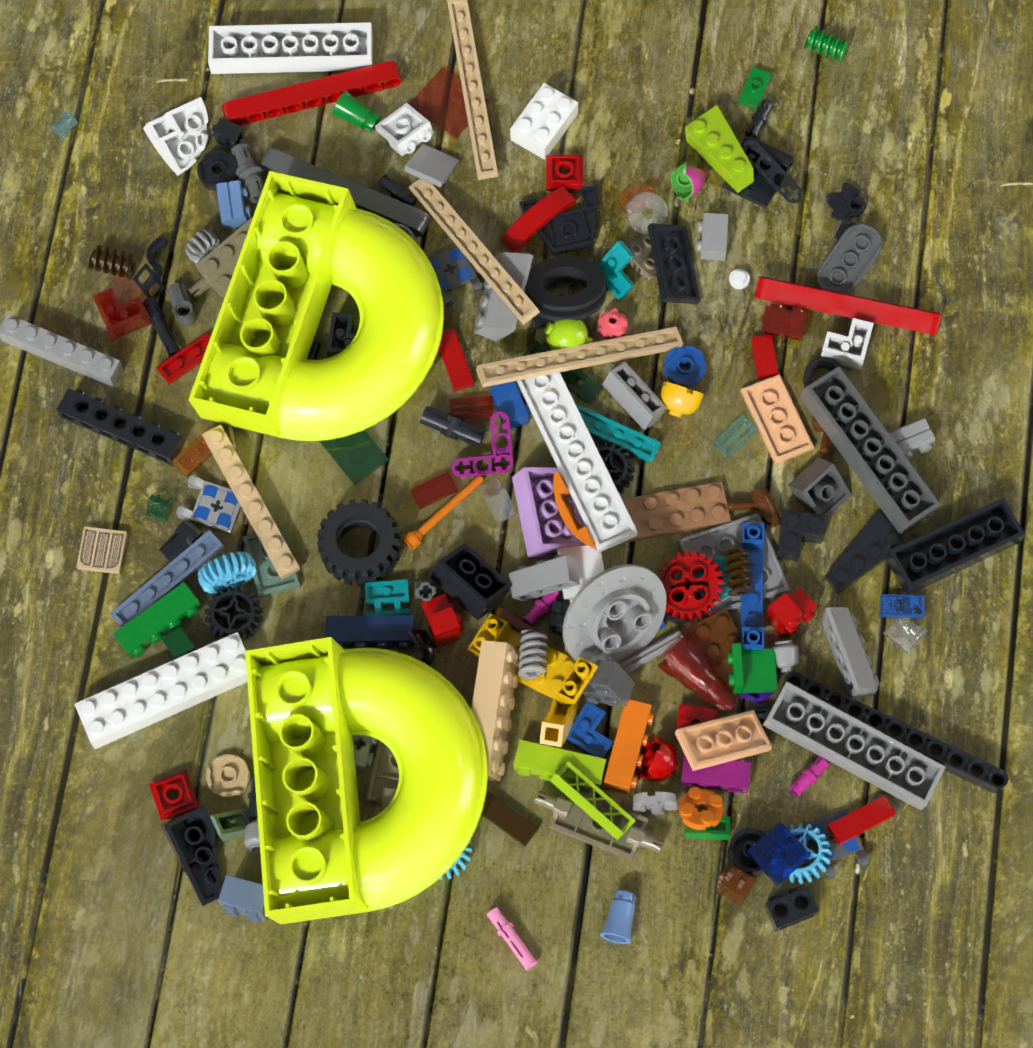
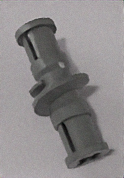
M237 144L231 150L232 155L236 157L238 162L236 176L249 189L251 202L258 203L263 191L260 178L263 169L260 166H254L255 163L249 154L250 148L248 144Z

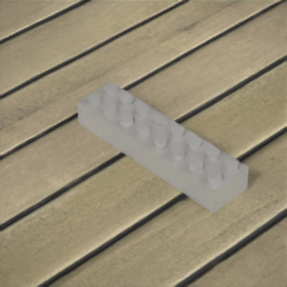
M788 682L782 687L763 723V726L919 810L927 806L946 768L942 764Z

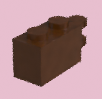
M732 865L729 870L725 868L721 873L717 883L719 885L718 893L741 907L753 888L756 879Z

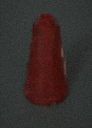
M688 635L682 638L664 657V660L657 665L661 671L676 679L684 687L696 693L708 703L713 704L722 712L726 710L729 713L738 704L735 701L736 695L733 694L711 662Z

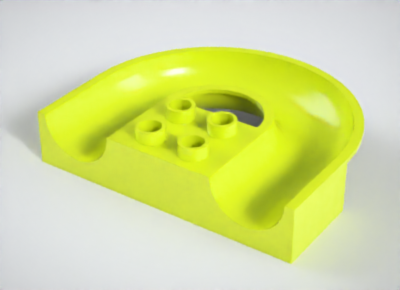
M269 171L191 391L189 402L202 419L296 441H322L341 438L363 431L379 423L400 408L415 393L431 369L439 350L444 324V304L437 275L421 247L400 227L374 213L357 209L348 188ZM332 285L338 286L347 291L358 305L360 313L358 331L353 341L339 354L327 359L309 360L307 357Z
M332 637L245 651L265 916L279 924H288L370 912L404 902L435 883L457 861L471 840L481 817L487 792L488 764L485 743L479 724L464 697L438 671L411 656L378 648L343 649ZM355 735L370 736L387 745L394 754L399 769L398 787L390 804L377 816L361 822L353 736Z

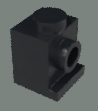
M222 118L211 129V136L215 137V141L221 146H230L231 149L235 145L241 144L245 137L242 126Z

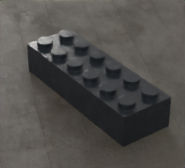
M1002 498L889 550L886 560L905 595H910L1021 543L1025 533L1005 498Z

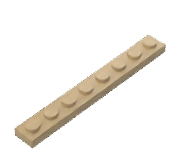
M219 425L203 433V439L280 579L282 580L299 571V565L223 427Z

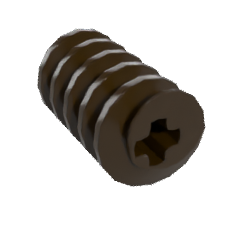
M98 245L90 256L88 267L91 270L94 268L98 272L102 270L106 274L110 272L113 276L118 274L121 278L126 276L130 280L135 271V260H133L132 253L125 258L124 251L117 256V249H114L109 254V247H106L102 252L101 245Z
M742 548L725 550L724 553L727 555L725 562L728 564L726 571L729 572L726 578L730 581L727 587L731 589L728 595H746L749 591L755 589V586L749 585L755 578L748 577V574L753 573L754 569L747 568V566L753 564L752 560H747V557L752 556V552Z

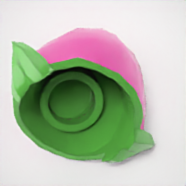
M686 162L674 169L670 174V181L677 197L689 203V198L695 196L704 186L708 170L696 166H687Z

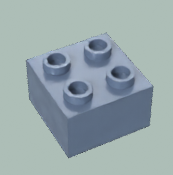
M226 875L218 899L222 909L226 910L225 913L234 917H238L239 914L245 915L247 920L260 923V920L267 921L263 885Z

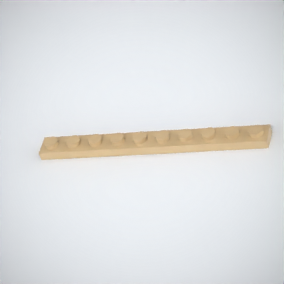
M447 0L478 180L498 177L468 1Z
M419 178L408 187L523 325L540 312L432 183Z
M671 327L477 365L476 371L482 387L671 351L673 348L682 347L683 342L677 327Z

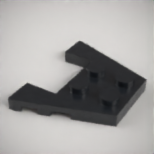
M598 184L580 188V196L584 208L558 213L537 231L553 256L594 246ZM538 198L519 202L523 213L538 202Z

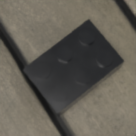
M466 543L441 559L430 577L477 621L502 603L512 587L511 583Z

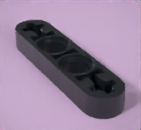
M754 140L746 141L742 149L753 166L789 203L797 204L801 202L804 196L802 188L758 142ZM748 145H756L755 151L759 155L761 152L764 153V155L757 159L756 163L753 160L757 157L752 153L747 154L749 150L747 148ZM763 159H769L772 165L770 169L762 170L760 162ZM780 173L784 174L786 178L784 184L776 185L774 177ZM791 181L792 185L789 187L794 191L798 189V199H790V192L785 189L783 193L781 189L787 187Z

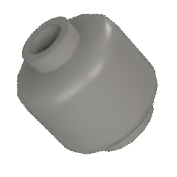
M792 640L775 642V646L771 647L775 651L776 668H780L781 672L794 671L793 667L800 664L799 647L797 644L792 643Z
M258 819L245 827L244 845L254 854H260Z

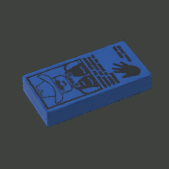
M881 594L880 617L924 619V596Z

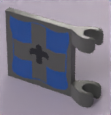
M457 246L428 258L437 275L442 298L447 307L453 305L452 297L448 291L470 282L476 295L483 292L482 283L476 276L469 260Z
M848 809L805 823L806 826L810 824L812 830L819 828L820 834L826 835L825 841L830 843L828 849L831 850L832 855L827 857L830 859V864H823L826 867L824 875L827 880L834 878L836 874L831 863L832 861L855 854L860 868L867 867L869 863V858L859 836L838 846L827 828L828 824L849 814ZM813 842L815 850L818 854L819 847L815 842Z

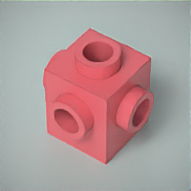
M615 308L610 312L605 311L598 319L597 331L606 340L624 337L627 334L628 320L622 312L619 313Z

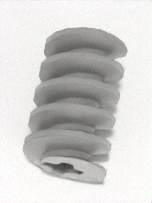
M523 630L520 633L521 645L519 647L520 662L518 664V675L524 679H537L539 675L546 673V668L543 666L547 664L546 659H544L547 656V652L544 650L548 647L547 643H545L548 640V636L535 630Z

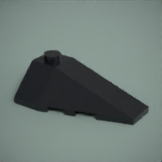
M202 805L161 824V827L201 905L205 906L219 898L222 883L218 865L214 824L205 805Z

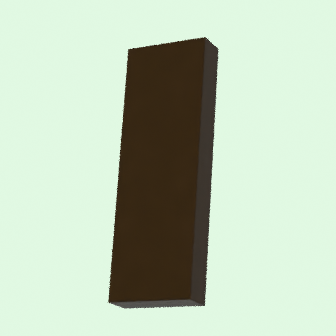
M489 791L486 792L481 815L526 847L539 828Z

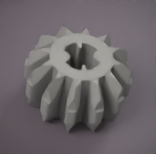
M203 229L191 237V240L187 242L185 251L189 256L188 258L192 262L197 263L218 246L220 242L213 232Z

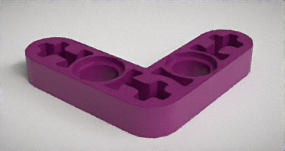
M496 411L490 417L493 454L456 458L451 467L454 475L457 477L501 474L507 473L512 469L513 454L510 422L505 412ZM497 415H501L503 419H506V422H502V429H507V433L498 432L494 434V430H498V424L493 422V420L497 419ZM499 436H504L508 440V444L503 448L497 447L495 443ZM502 457H505L506 461H510V464H507L505 469H502L501 465H495L496 470H491L492 463L490 458H495L494 462H500ZM485 459L489 464L488 468L485 471L478 470L476 467L477 461ZM469 460H473L475 472H470V468H465L463 473H459V469H455V466H458L460 461L463 462V465H470Z

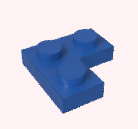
M587 701L573 722L566 741L590 756L604 759L612 747L613 741L596 732V729L605 717L606 712Z

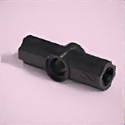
M429 406L425 407L419 422L440 431V434L448 438L459 439L476 447H479L486 431L465 422V419L457 415L446 414Z

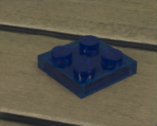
M779 822L747 850L750 857L776 886L811 857L810 853L782 822Z

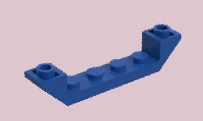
M742 523L741 548L752 552V556L747 557V560H752L753 564L747 566V568L754 569V572L748 574V577L755 578L753 582L749 583V585L755 586V589L749 591L746 595L740 596V637L742 649L764 650V523Z

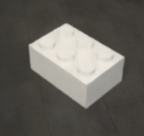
M543 83L510 128L511 141L545 160L546 155L550 154L578 115V102Z

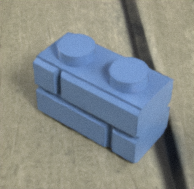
M239 180L230 181L229 183H217L216 188L223 229L240 227L247 221V218H251L249 205L245 206L244 200L248 199L246 187H242Z

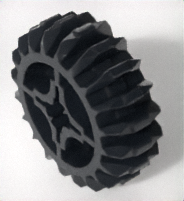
M606 441L603 447L596 443L595 446L600 456L605 457L603 462L606 468L609 463L608 472L611 479L617 480L613 482L617 491L623 494L624 487L629 488V481L634 479L632 475L635 472V467L632 466L633 459H628L630 454L629 452L623 453L624 448L622 446L615 449V443H612L611 447H608ZM613 459L621 464L623 470H620L619 467L612 463Z
M228 586V592L225 593L220 589V596L213 594L214 602L208 601L207 605L210 608L204 610L205 614L208 615L204 618L205 622L209 623L207 629L212 631L213 637L219 635V640L238 632L240 638L244 637V640L248 641L247 634L250 633L252 636H255L256 633L253 628L260 629L261 626L258 622L263 621V616L260 615L263 612V608L259 607L261 604L260 600L255 599L254 593L248 595L249 591L247 588L241 592L239 586H236L235 591H232L231 586ZM231 601V603L229 604V606H227V607H222L225 603ZM239 601L246 603L251 608V613L240 609ZM236 609L238 615L231 619L230 614L235 612ZM217 617L228 621V629L223 628L217 623ZM246 622L244 626L237 629L240 623Z

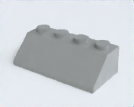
M501 252L495 256V259L522 291L525 292L533 255ZM485 280V292L479 302L481 308L474 322L476 325L474 333L497 342L515 331L518 318Z
M848 607L825 608L821 623L848 696L858 700L876 694L879 680L875 673L872 674L870 668L872 666L871 658L868 653L865 654L862 647L864 646V640L861 633L856 631L855 626H857L854 614H850Z

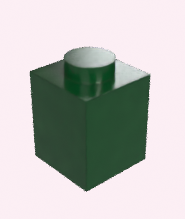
M181 627L169 630L162 639L174 659L196 650Z

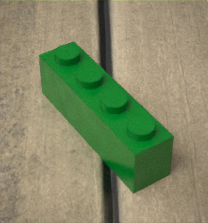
M183 582L114 632L113 635L132 660L134 657L142 656L146 652V648L152 644L155 645L161 642L169 630L177 629L187 618L195 617L202 607L199 600Z

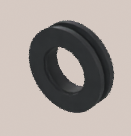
M575 256L553 257L538 263L529 271L526 295L540 312L537 315L552 321L565 319L581 320L596 313L604 304L606 298L605 275L599 266L587 259ZM563 281L576 282L585 287L583 291L570 296H557L546 290L549 286Z

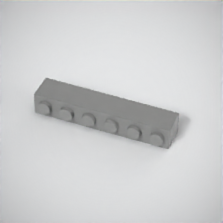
M7 314L0 326V337L3 342L115 388L124 371L120 360Z

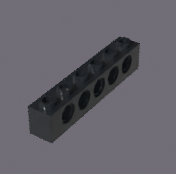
M68 388L56 409L60 418L171 466L174 465L184 446L183 439L178 432L164 430L161 425L155 422L148 423L143 421L141 416L134 413L132 415L127 414L116 405H113V407L106 405L100 398L94 397L92 399L79 389L74 391ZM84 406L88 407L84 412L79 411ZM107 415L104 420H98L99 416ZM119 423H126L123 428H117ZM138 431H145L144 435L135 436ZM164 439L162 444H154L156 440Z

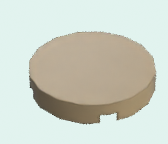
M224 754L216 757L206 771L208 787L215 795L221 798L240 796L250 783L251 773L248 764L235 754Z

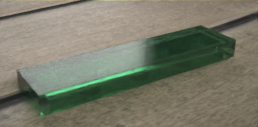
M535 340L523 356L551 350ZM578 369L560 372L568 390L589 405L593 403L603 390L601 385Z

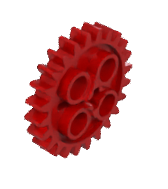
M688 550L685 551V556L677 552V559L670 556L671 563L663 562L665 570H658L662 575L659 579L666 592V612L670 614L673 611L672 616L677 618L680 615L683 621L686 620L687 616H689L691 621H694L695 615L703 619V612L711 615L709 608L717 609L715 601L722 602L718 595L725 593L720 588V586L726 584L724 580L719 579L724 576L722 571H718L720 566L718 564L713 565L715 560L712 557L707 559L705 553L699 557L697 550L693 552L692 556ZM704 569V575L701 578H696V572ZM677 572H683V577L680 580H674ZM690 582H692L694 585H691L688 590L685 586H689ZM709 582L707 586L699 585ZM674 585L680 586V587H676V588H674V589H671V587L674 586ZM700 591H705V597L697 600V594ZM679 593H684L683 600L676 602V596Z

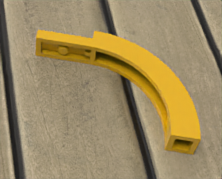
M565 647L564 654L571 657ZM580 697L575 704H562L553 699L550 710L542 721L540 744L562 747L573 725Z

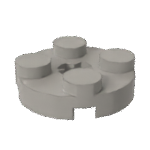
M648 792L633 795V811L645 812L646 810H651V814L661 815L664 814V810H677V797L669 792H655V795H648Z

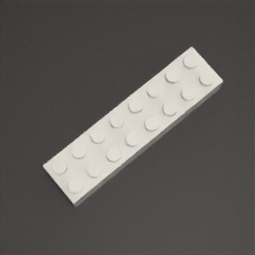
M370 22L209 26L208 63L211 74L351 71L373 65L372 25Z
M238 632L75 703L77 712L94 749L246 683V650Z

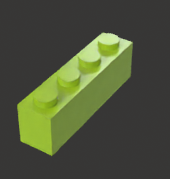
M519 740L513 767L520 775L530 776V774L538 775L541 780L550 781L553 775L557 774L569 761L600 789L606 767V759ZM568 768L561 778L568 784L576 783V774ZM578 777L579 783H585L581 778ZM589 785L582 786L585 790L593 791Z

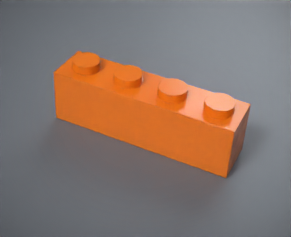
M629 699L627 706H624L604 779V788L629 794L630 789L636 787L638 775H635L636 766L641 767L644 754H640L641 747L647 745L649 733H645L647 725H652L654 713L651 712L652 705Z

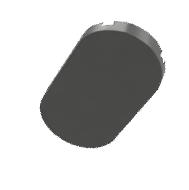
M868 224L850 226L820 265L816 276L818 287L852 294L882 251V240L877 229Z

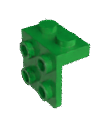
M741 643L732 644L731 651H727V662L731 664L732 672L728 673L729 686L733 685V694L775 692L777 690L775 651L771 648L764 650H741Z

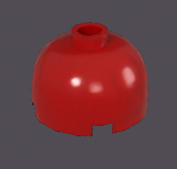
M653 736L654 742L648 741L642 752L644 754L642 760L643 767L642 771L638 770V776L648 781L662 782L671 773L674 774L677 771L679 762L676 761L677 754L672 744L662 738Z

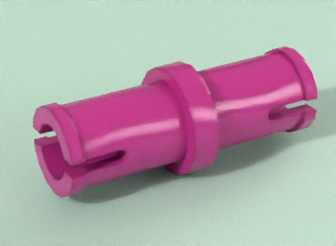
M557 591L542 596L540 600H536L533 603L534 606L522 617L526 620V624L533 627L543 615L549 612L553 601L561 597L560 593Z
M819 756L808 769H804L801 772V776L789 786L791 793L796 795V797H800L811 784L814 785L817 782L816 778L829 767L827 761Z

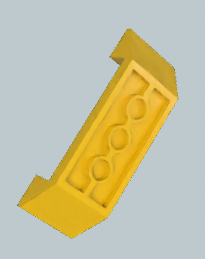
M490 613L467 650L479 659L482 640L505 642L519 650L521 635L520 632L513 630L507 621ZM550 647L544 650L547 652V656L544 658L547 664L543 666L546 668V673L539 675L537 679L521 678L518 675L519 667H517L516 675L518 676V682L562 704H575L598 668L596 664L581 657H578L575 661L573 658Z

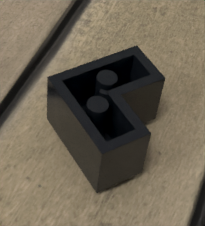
M332 312L326 350L328 358L342 352L356 336V334H353V314Z
M783 510L779 528L777 559L798 561L801 541L821 544L824 537L826 515Z

